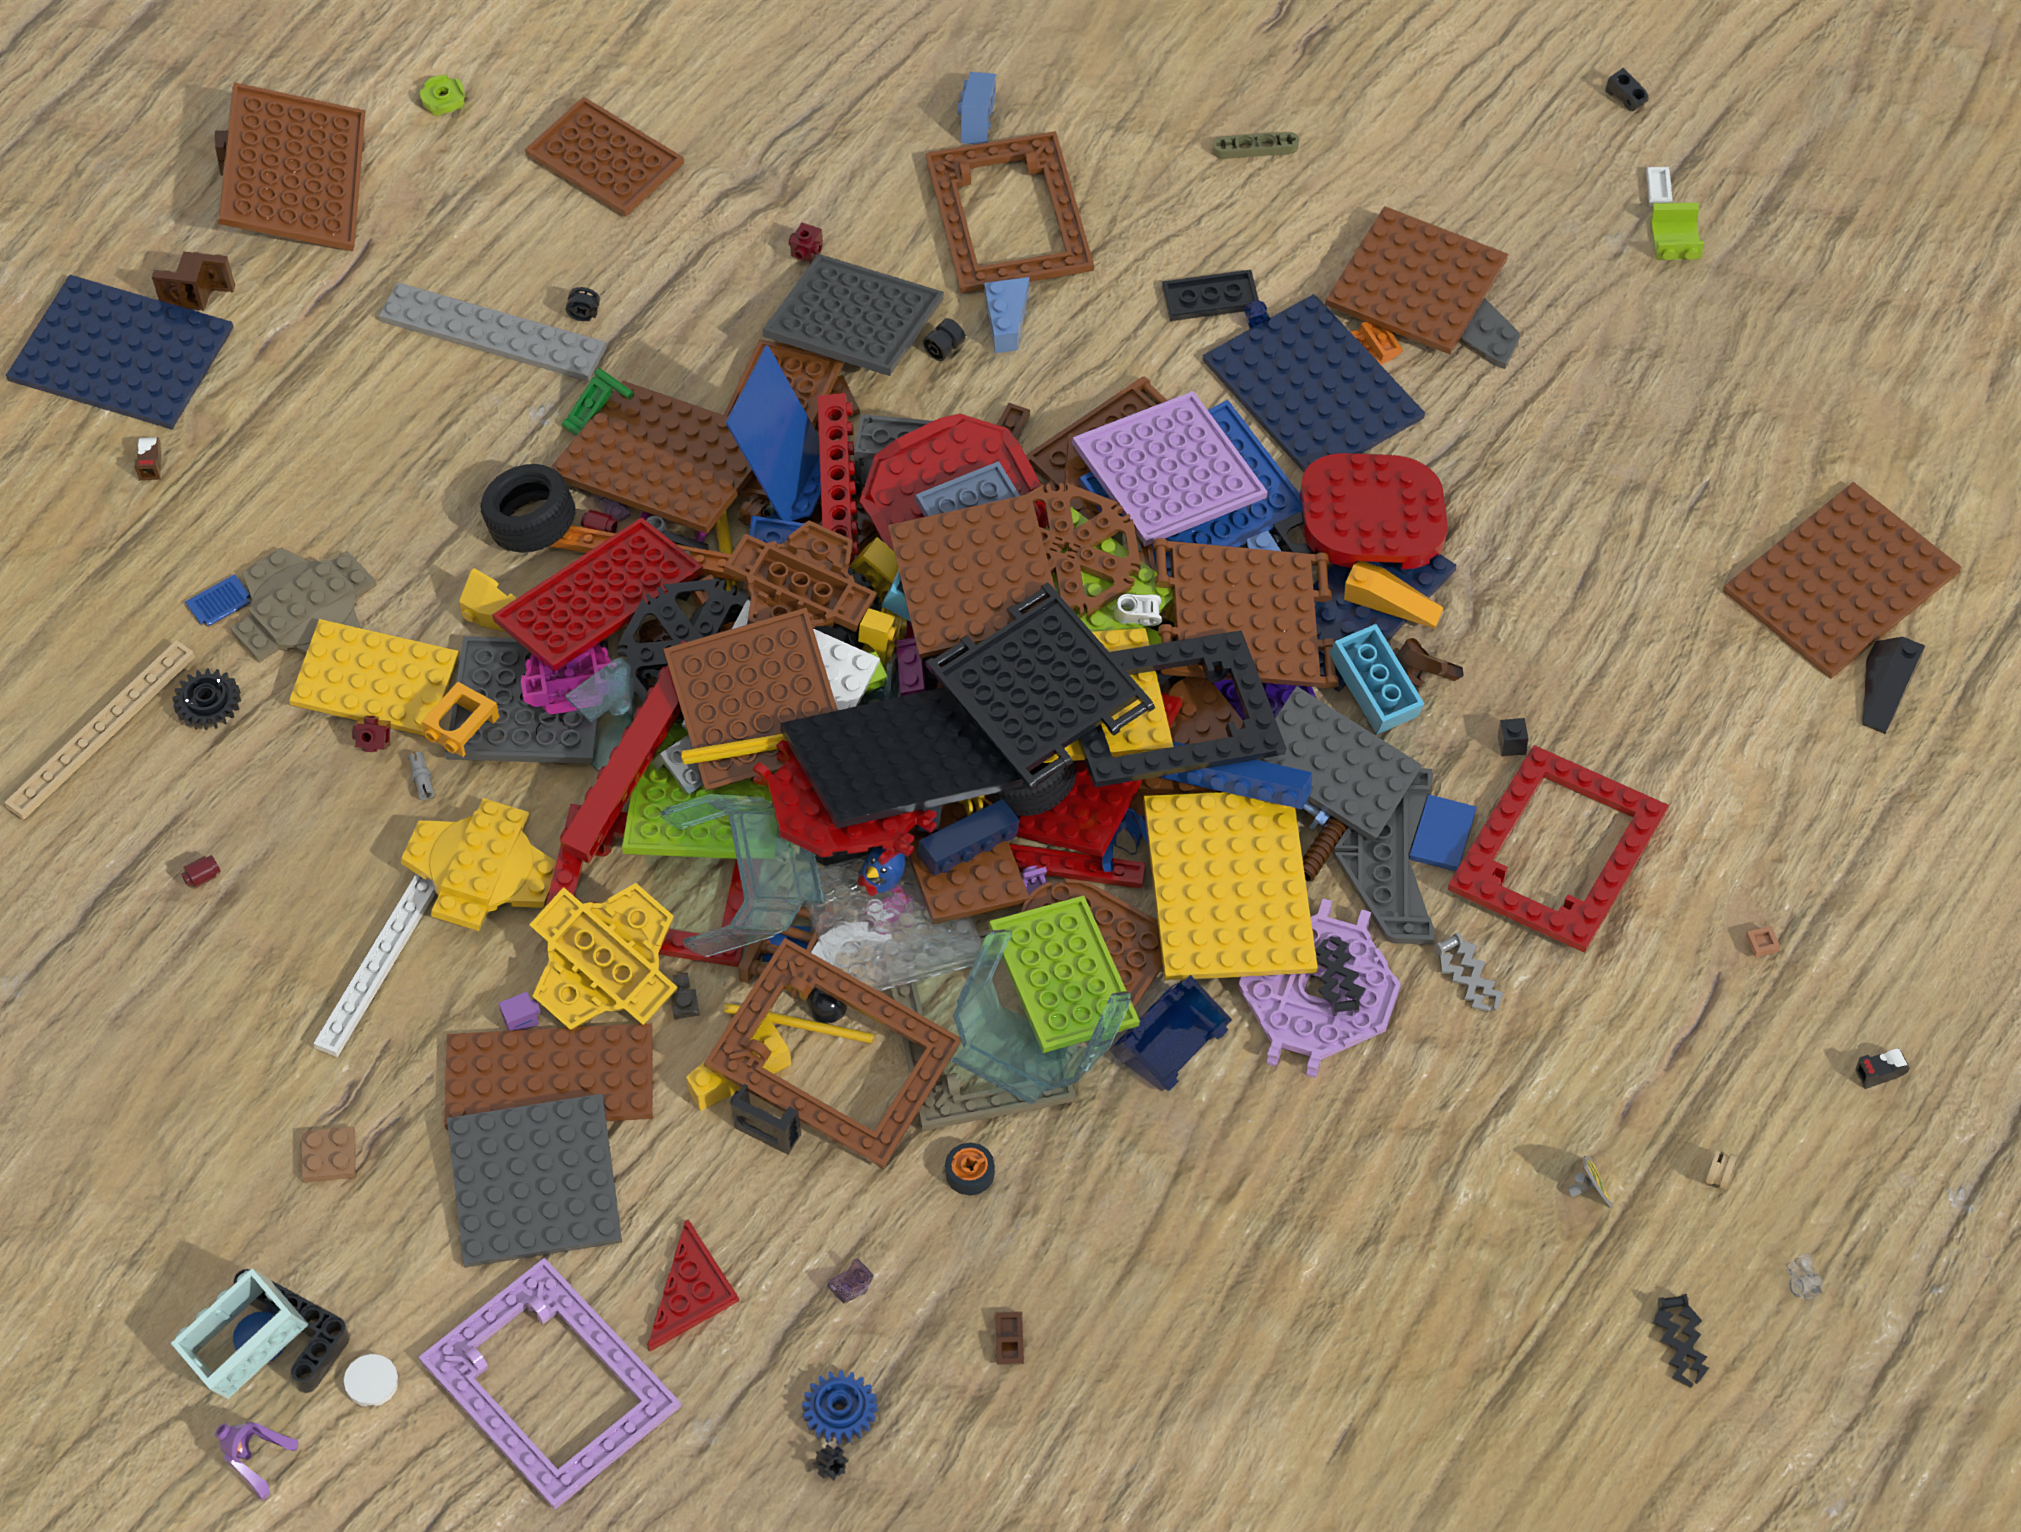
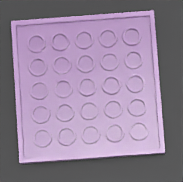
M1194 391L1072 438V445L1111 500L1118 502V506H1123L1121 513L1123 517L1127 514L1131 515L1130 521L1133 519L1135 533L1144 546L1152 544L1154 539H1165L1267 497V490Z

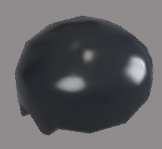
M816 987L812 989L807 997V1004L813 1019L821 1023H834L843 1018L847 1010L846 1004Z

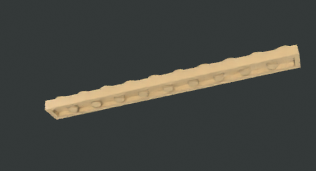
M174 641L4 802L6 808L25 820L195 658L194 652L179 641Z

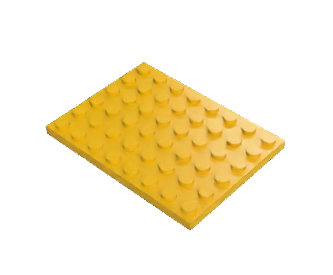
M1227 792L1144 796V812L1165 980L1317 973L1318 966L1295 808Z

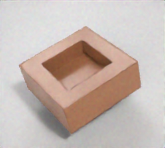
M1772 926L1747 931L1746 938L1755 958L1779 952L1780 945Z

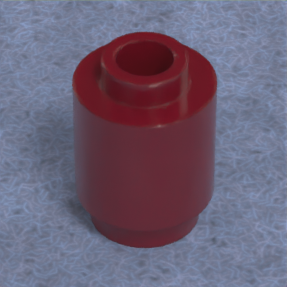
M590 509L587 513L583 514L581 526L583 528L616 533L618 520L613 518L612 515Z
M210 855L208 857L203 856L184 866V872L181 876L188 887L192 885L196 889L216 878V875L221 871L214 857Z

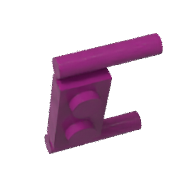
M915 637L897 640L901 695L906 696L926 691L924 658L919 657Z

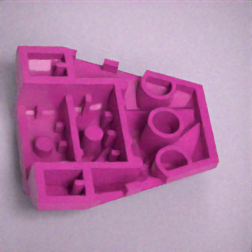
M598 643L555 672L531 653L530 660L526 662L525 676L522 675L521 687L524 702L534 707L542 706L549 714H558L600 707L603 704V696L612 695L621 687L618 664L615 660L612 661L609 658L606 648H602Z

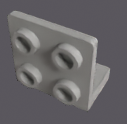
M689 735L660 753L652 761L657 770L665 765L687 795L704 785L698 764L685 765L682 762L681 752L693 749Z

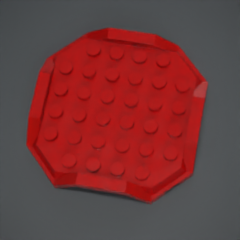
M959 413L938 418L901 436L875 454L860 498V505L871 519L882 542L886 543L893 550L888 525L925 517L914 500L915 495L998 461L1020 496L1026 495L1041 486V483L1022 447L1008 428ZM1034 501L1033 505L1038 525L1046 529L1045 505L1042 501Z

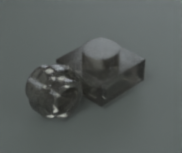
M677 971V974L673 975V982L680 991L674 992L671 996L674 1020L700 1016L696 990H685V988L690 987L688 972L682 973V971Z

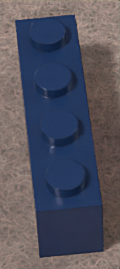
M1001 799L919 840L917 855L933 876L949 872L954 866L972 860L983 851L988 852L997 844L1012 840L1018 833L1020 820L1004 799Z

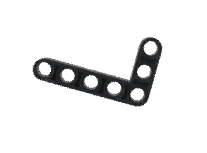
M243 1269L239 1271L234 1277V1284L237 1282V1278L240 1275H242L245 1271H249L250 1269ZM271 1281L291 1305L297 1307V1312L307 1323L314 1318L319 1319L316 1323L309 1324L301 1331L312 1339L291 1368V1375L296 1388L303 1393L312 1392L318 1387L350 1340L349 1332L344 1320L339 1316ZM265 1291L250 1303V1305L263 1312L276 1315L281 1311L274 1301L264 1300L267 1297ZM333 1331H341L338 1335H330ZM319 1352H326L321 1357H315ZM305 1373L310 1374L306 1379H299Z

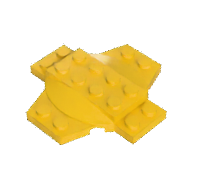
M483 798L478 810L474 811L473 816L457 822L418 821L401 857V864L425 880L430 878L433 881L438 898L433 906L431 917L480 931L487 913L497 910V906L503 903H511L512 907L544 908L556 861L530 845L524 833L530 812Z
M637 883L611 896L603 903L589 902L582 904L563 887L529 924L535 932L548 942L549 958L547 967H545L534 991L533 998L570 1030L583 1025L606 1011L616 1012L624 1010L640 1024H646L678 989L674 983L659 971L658 955L674 916Z

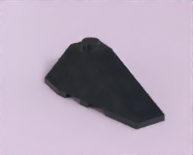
M1903 636L1875 641L1866 660L1862 725L1886 734L1921 662L1925 645Z

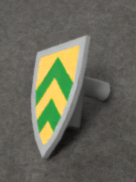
M1588 1155L1584 1156V1168L1590 1178H1587L1582 1172L1577 1173L1575 1180L1578 1183L1568 1188L1571 1196L1575 1197L1596 1187L1604 1201L1613 1208L1595 1162Z

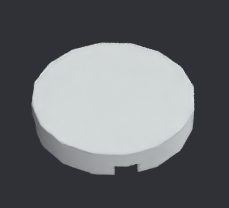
M368 1354L359 1357L350 1364L345 1372L343 1381L346 1393L354 1403L364 1407H368L367 1405L379 1406L390 1400L396 1392L398 1374L396 1367L388 1358L382 1355Z

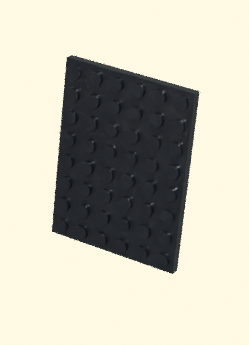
M945 687L782 722L780 724L782 735L836 829L1023 786V779Z

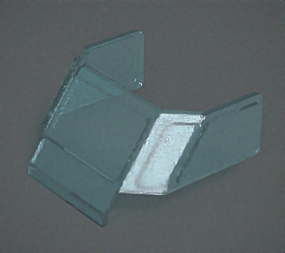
M708 794L667 807L660 812L661 818L677 829H683L729 815L744 902L730 925L683 940L684 946L701 956L708 957L774 937L775 934L788 930L804 902L824 903L815 854L780 837L772 803L763 798Z
M1008 929L993 930L987 934L957 1000L958 1005L953 1017L964 1048L957 1056H953L951 1062L1033 1104L1044 1091L1074 1084L1086 1072H1089L1111 1046L1131 1003V993L1124 991L1111 994L1088 1045L1083 1047L1071 1045L1042 1053L1029 1020L1000 1005L992 976L1007 946L1012 931Z

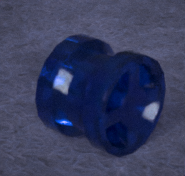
M1253 301L1244 308L1250 328L1271 319L1267 313V306L1263 301Z

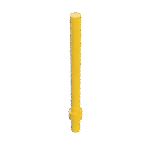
M725 1003L723 1012L735 1015L740 1005ZM773 1012L768 1013L770 1020L775 1024L873 1044L874 1034Z

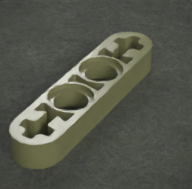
M1293 132L1222 136L1213 141V154L1219 159L1293 154L1298 150L1299 137ZM1263 142H1270L1273 145L1271 147H1264L1261 144ZM1246 143L1249 144L1251 147L1243 149L1240 148L1239 145Z

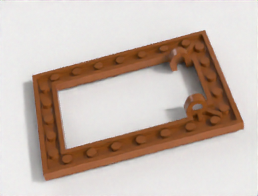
M1056 131L926 153V162L961 294L984 290V283L1026 277H1029V282L1094 271L1093 259ZM1024 160L1025 164H1027L1028 175L1044 173L1065 252L978 267L957 187L971 185V168Z
M784 938L705 1060L704 1067L741 1088L744 1084L748 1085V1090L751 1094L784 1113L789 1106L798 1110L800 1122L884 1169L962 1043L963 1038ZM816 987L925 1049L875 1132L763 1068L772 1052L765 1044L752 1038L784 989L790 993L793 988L798 990L800 998L805 1001L812 989Z

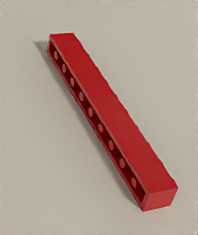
M668 665L661 669L656 685L648 690L644 705L637 708L631 726H627L623 731L622 741L619 746H615L609 756L610 760L606 767L603 766L600 769L594 787L591 786L587 790L585 801L581 807L575 810L572 817L573 821L569 828H564L561 833L560 842L563 852L588 864L591 862L682 711Z

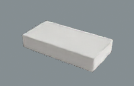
M1647 167L1646 180L1649 206H1653V203H1672L1669 167Z

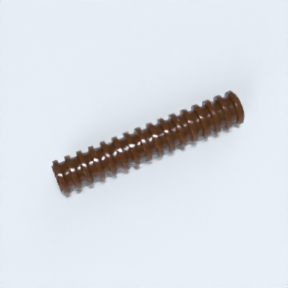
M1330 816L1326 825L1323 826L1307 850V853L1303 856L1305 881L1312 882L1315 880L1319 871L1323 868V864L1327 862L1335 846L1349 827L1333 816Z

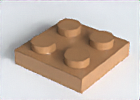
M354 1127L302 1131V1179L304 1183L356 1178V1131Z

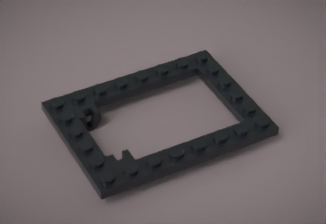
M1242 630L1110 652L1129 675L1201 663L1206 678L1210 682H1219L1226 677L1227 673H1230L1246 720H1243L1240 729H1236L1234 722H1228L1225 728L1228 738L1112 757L1101 724L1078 739L1094 788L1285 755L1287 749ZM1219 666V669L1214 671V667Z

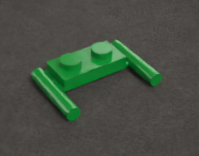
M598 368L595 371L594 378H592L561 425L577 436L590 419L602 410L614 392L611 390L612 388L628 400L633 398L634 392L607 372Z

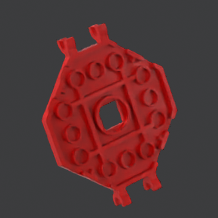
M783 739L776 745V749L781 750L777 755V760L785 763L774 774L770 772L767 766L760 762L753 767V772L758 774L753 779V782L768 787L780 837L818 856L828 857L832 856V852L846 850L848 854L868 851V847L882 846L883 849L895 848L902 854L909 856L914 851V847L910 845L914 840V836L908 834L915 824L920 825L930 833L936 828V823L932 820L937 816V812L927 809L924 812L917 810L836 829L788 743Z

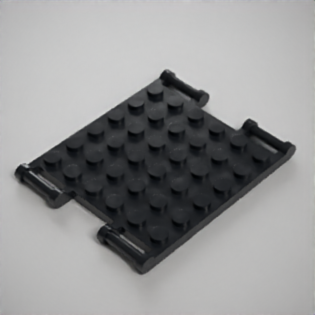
M1048 582L1043 584L1039 591L1016 606L1011 605L1006 609L1007 613L1013 621L977 645L965 635L958 644L935 659L930 658L925 662L929 671L938 678L1031 791L1038 787L1039 782L1064 766L1068 767L1073 764L1072 758L1064 748L1089 731L1104 723L1109 732L1115 736L1122 727L1146 711L1149 713L1155 709V705L1148 695ZM1046 597L1048 598V599L1044 600L1043 602H1041L1040 604H1038L1037 606H1035L1034 608H1032L1031 610H1029L1028 612H1026L1025 614L1022 615V613H1023L1024 611L1028 610L1029 608H1031L1032 606H1034L1035 604H1037L1038 602H1040V601L1043 600L1044 598H1046ZM963 651H967L959 657H957L956 659H954L953 661H951L950 663H948L947 665H945L944 667H940L946 662L956 657L957 655H959L960 653H962ZM1136 700L1140 701L1139 705L1115 721L1113 720L1112 716ZM1056 754L1059 757L1035 774L1031 775L1029 771Z

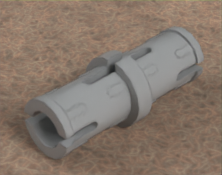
M417 751L416 756L418 760L416 761L414 754L411 753L408 756L413 771L411 777L413 782L416 783L419 798L427 800L426 791L429 799H431L435 793L430 782L431 772L426 767L424 754Z

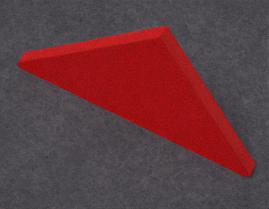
M689 1219L684 1222V1228L675 1251L671 1271L668 1274L661 1304L658 1307L650 1340L647 1343L649 1351L656 1349L739 1302L738 1295Z

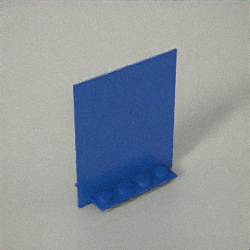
M766 345L726 420V425L776 510L769 518L795 522L796 519L811 516L821 497L819 436L771 349Z

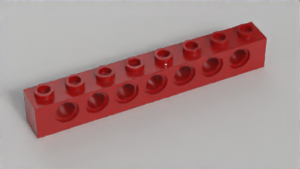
M846 393L819 395L817 397L822 526L853 540L850 556L851 564L855 560V556L859 555L858 541H854V535H858L857 521H853V515H857L856 501H852V495H856L855 481L851 480V475H855V463L851 461L850 456L854 455V442L850 441V436L854 435L853 422H849V416H853L852 402H847Z

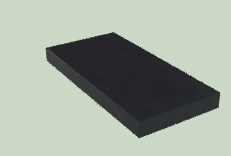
M1251 269L1162 281V290L1170 321L1260 309V302Z

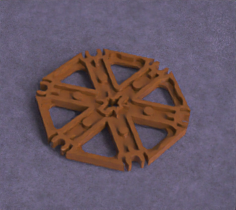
M1049 483L1046 485V491L1044 492L1043 485L1028 494H1031L1033 502L1042 501L1045 505L1048 530L1039 528L1051 574L1053 572L1056 574L1058 593L1072 610H1076L1079 613V618H1083L1084 609L1088 617L1132 589L1135 579L1129 575L1139 576L1141 563L1133 519L1130 521V514L1124 517L1119 516L1122 513L1123 506H1118V502L1066 483L1067 491H1064L1063 483H1059L1058 491H1053ZM1080 498L1100 506L1102 512L1074 529L1070 500ZM1123 532L1126 536L1128 555L1120 558L1094 547L1115 534ZM1064 547H1068L1069 549L1065 554L1061 553V549L1063 550ZM1081 571L1113 582L1114 585L1095 597H1088L1084 592Z

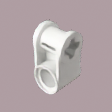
M1124 594L1117 601L1114 617L1122 624L1159 625L1162 622V617L1159 615L1161 597L1157 595ZM1122 607H1128L1131 611H1125Z

